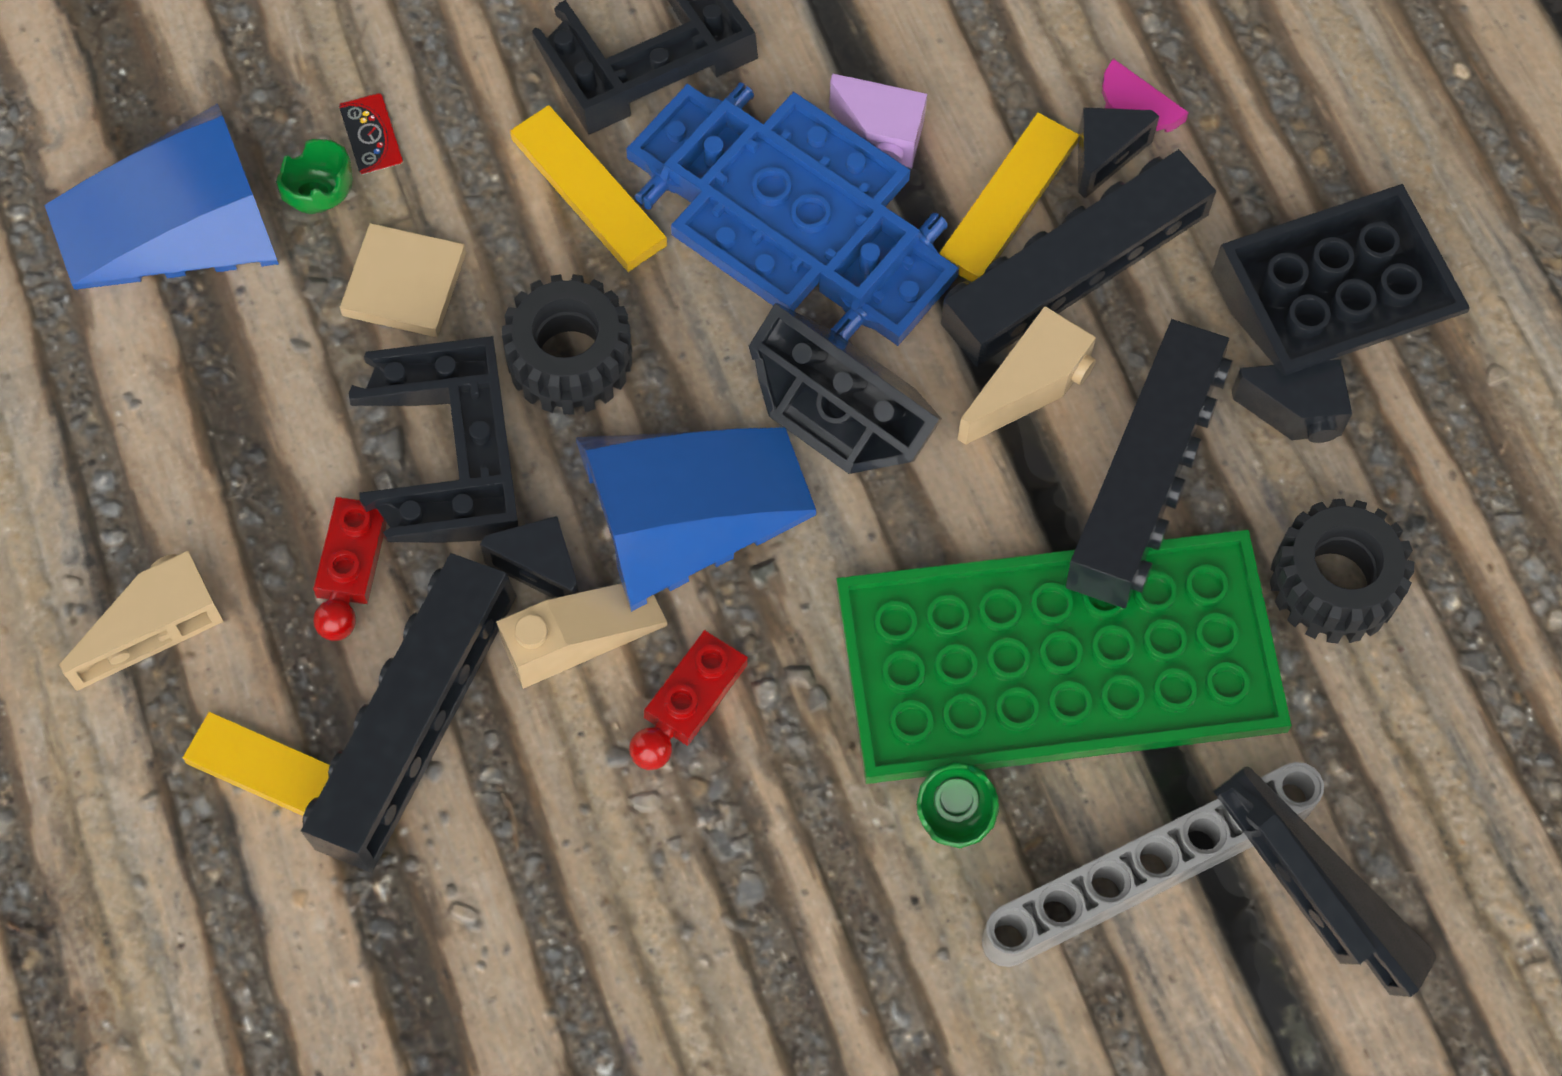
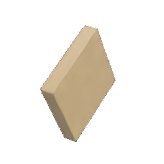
M370 223L340 305L342 316L438 338L466 255L465 244Z

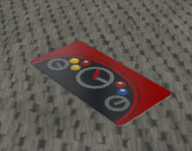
M381 93L347 101L339 105L360 174H367L402 164L403 159Z

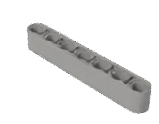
M1293 762L1286 764L1260 777L1302 820H1305L1311 814L1324 793V782L1320 773L1307 763ZM1290 784L1299 787L1303 791L1306 801L1300 803L1290 800L1284 794L1282 786ZM1216 799L996 909L989 917L982 935L984 954L991 962L998 966L1011 967L1018 965L1253 847V845L1221 801ZM1202 831L1207 834L1212 840L1213 848L1202 850L1195 847L1189 840L1188 832ZM1146 854L1158 856L1164 862L1166 872L1154 874L1147 871L1142 866L1140 857ZM1097 878H1107L1113 881L1118 888L1119 895L1113 898H1104L1098 895L1093 888L1092 881ZM1052 901L1060 902L1069 909L1071 919L1062 923L1055 922L1048 918L1043 906ZM1004 925L1012 926L1021 933L1023 943L1019 946L1007 947L996 939L994 930Z

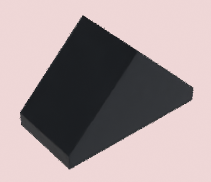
M1083 108L1078 130V193L1087 198L1153 142L1159 115L1153 110Z
M557 516L489 534L481 541L480 547L486 565L506 572L509 577L553 599L579 593L577 580Z

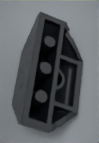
M779 303L774 304L749 344L752 360H755L758 381L768 416L848 474L914 462L942 420L929 403L910 384L836 332Z

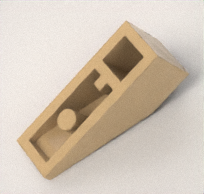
M1044 306L961 417L957 440L967 445L1062 398L1074 382L1082 385L1096 363V359L1091 357L1096 337Z
M189 551L180 555L171 554L161 557L151 565L150 569L139 573L59 664L60 668L76 691L224 622Z
M622 583L545 600L496 621L503 647L523 689L667 626V621L654 595L647 598V604L631 612Z

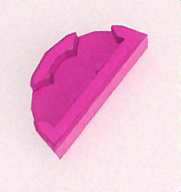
M1114 58L1104 72L1102 95L1106 103L1105 108L1153 110L1159 115L1156 131L1165 129L1164 132H1171L1186 122L1189 112Z

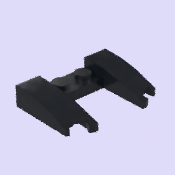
M566 0L559 2L554 8L556 17L562 23L547 38L542 30L536 27L532 30V35L558 86L582 126L590 135L630 117L629 103L708 67L718 77L758 59L756 33L732 0H668L682 25L608 58L603 56Z
M493 336L367 351L364 355V361L366 364L374 367V371L366 389L354 385L351 386L348 393L350 405L423 406L450 404L460 479L360 492V502L364 510L368 512L377 509L390 528L383 532L387 542L448 543L482 541L486 535L518 527Z

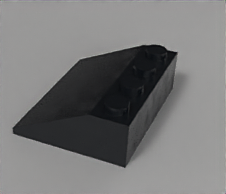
M1403 184L1223 243L1220 246L1211 272L1231 315L1283 376L1468 313L1470 309Z

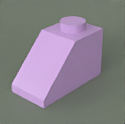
M832 74L829 109L836 119L905 167L912 168L924 124L927 94Z

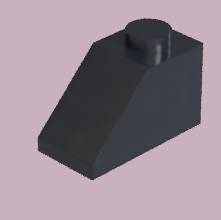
M1341 359L1328 360L1285 376L1281 374L1275 365L1240 368L1231 390L1233 400L1290 440L1308 439L1312 443L1331 441L1338 436H1342L1352 416Z

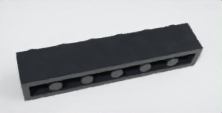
M1179 149L1164 159L1156 157L1149 161L1135 178L1127 183L1119 181L1109 187L1101 199L1088 208L1080 206L1066 216L1062 225L1049 233L1041 231L1034 235L1020 252L1010 258L1002 256L995 260L985 270L984 275L970 284L965 281L953 287L944 298L941 325L975 366L978 367L1021 339L1044 306L1059 314L1209 215L1216 189Z
M1171 319L1070 561L1066 583L1067 589L1124 609L1128 605L1133 590L1143 593L1153 563L1145 561L1150 548L1160 550L1169 526V521L1162 519L1167 506L1173 509L1177 508L1186 479L1180 478L1179 474L1183 466L1192 468L1202 442V439L1195 437L1198 427L1208 428L1218 401V399L1210 397L1214 386L1224 389L1233 364V360L1225 358L1229 337Z
M450 553L442 569L438 568L433 573L428 584L427 597L419 612L413 613L409 617L404 628L403 641L394 658H389L383 665L379 675V686L370 703L364 704L356 715L354 732L345 749L337 752L332 759L328 771L329 779L319 797L312 799L306 807L302 820L303 827L300 831L316 851L368 872H373L499 631L496 621L506 618L517 597L506 572Z

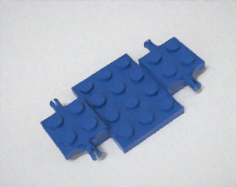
M687 83L626 148L627 159L643 169L651 177L643 188L635 194L636 201L641 206L644 204L645 209L650 210L666 191L679 194L691 204L671 224V235L773 306L775 303H779L794 311L819 283V292L838 304L845 311L843 317L830 330L848 341L859 327L863 325L874 329L899 346L956 280L959 267L941 256L932 244L948 227L946 220L942 216L938 220L939 214L931 213L925 223L917 229L886 208L909 181L910 169L795 92L762 124L742 110L754 98L753 91L749 86L745 88L744 83H738L737 87L723 101L705 96Z

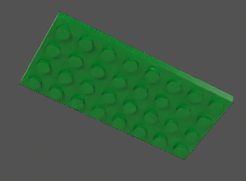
M1249 530L1164 539L1159 551L1150 548L1145 561L1151 562L1153 565L1143 593L1133 590L1126 609L1066 588L1070 561L1075 550L836 578V591L865 784L927 777L935 768L952 762L967 763L977 766L981 770L1288 733L1292 724Z

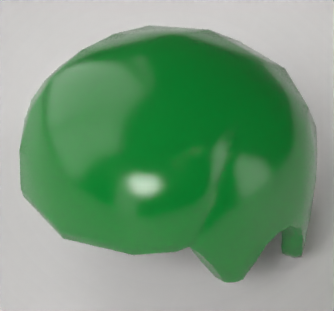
M326 139L307 140L303 153L296 158L285 155L280 173L276 178L277 188L282 200L289 206L307 214L322 213L338 206L348 196L353 182L351 162L346 148L333 140Z
M952 762L935 768L920 784L916 803L917 815L932 840L939 844L960 849L979 843L994 828L999 813V798L995 786L981 769L967 763Z

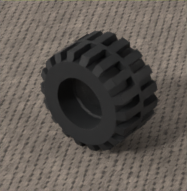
M559 274L550 276L551 283L545 285L539 279L530 284L531 293L526 294L521 291L514 298L516 308L508 307L504 315L506 325L502 326V340L512 383L517 391L523 389L524 398L532 405L541 400L542 410L553 413L556 406L562 407L563 415L574 414V407L580 406L584 407L585 412L596 409L595 401L601 399L606 404L614 398L613 387L621 390L626 383V372L631 371L632 343L626 309L624 306H619V297L612 290L604 293L603 283L595 279L590 284L584 283L583 275L572 274L571 280H562V275ZM563 332H580L595 341L588 350L574 357H556L541 349L547 340Z
M1345 498L1333 499L1329 508L1323 502L1312 505L1308 514L1303 511L1295 518L1273 558L1270 570L1274 573L1270 579L1271 591L1279 592L1275 599L1279 611L1288 608L1291 613L1287 621L1294 627L1302 623L1308 627L1305 635L1316 639L1319 633L1327 635L1326 642L1338 644L1343 635H1346L1349 643L1360 641L1365 632L1372 636L1381 629L1384 623L1390 620L1412 584L1409 580L1414 573L1415 562L1407 560L1413 551L1410 542L1400 541L1399 539L1403 529L1397 522L1392 525L1386 523L1384 520L1388 514L1377 508L1375 514L1367 511L1366 502L1356 500L1351 507L1346 506ZM1323 554H1338L1349 558L1362 570L1367 586L1360 589H1345L1332 584L1319 571L1315 557Z

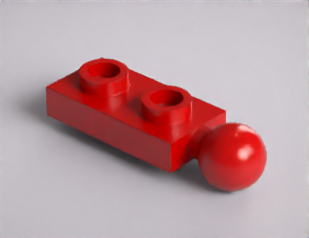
M336 497L313 587L316 598L329 599L319 605L313 618L317 633L329 641L343 640L353 632L356 625V615L350 606V602L368 605L384 538L383 532L387 525L377 509L366 512L360 500Z
M704 630L644 709V719L655 726L641 729L631 739L629 753L633 762L644 770H657L666 765L671 757L672 737L689 746L747 667L748 657Z

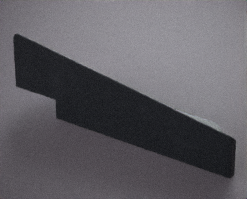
M1250 767L1241 768L1213 790L1340 964L1361 965L1365 961L1389 995L1412 997L1420 990L1436 961L1435 952Z

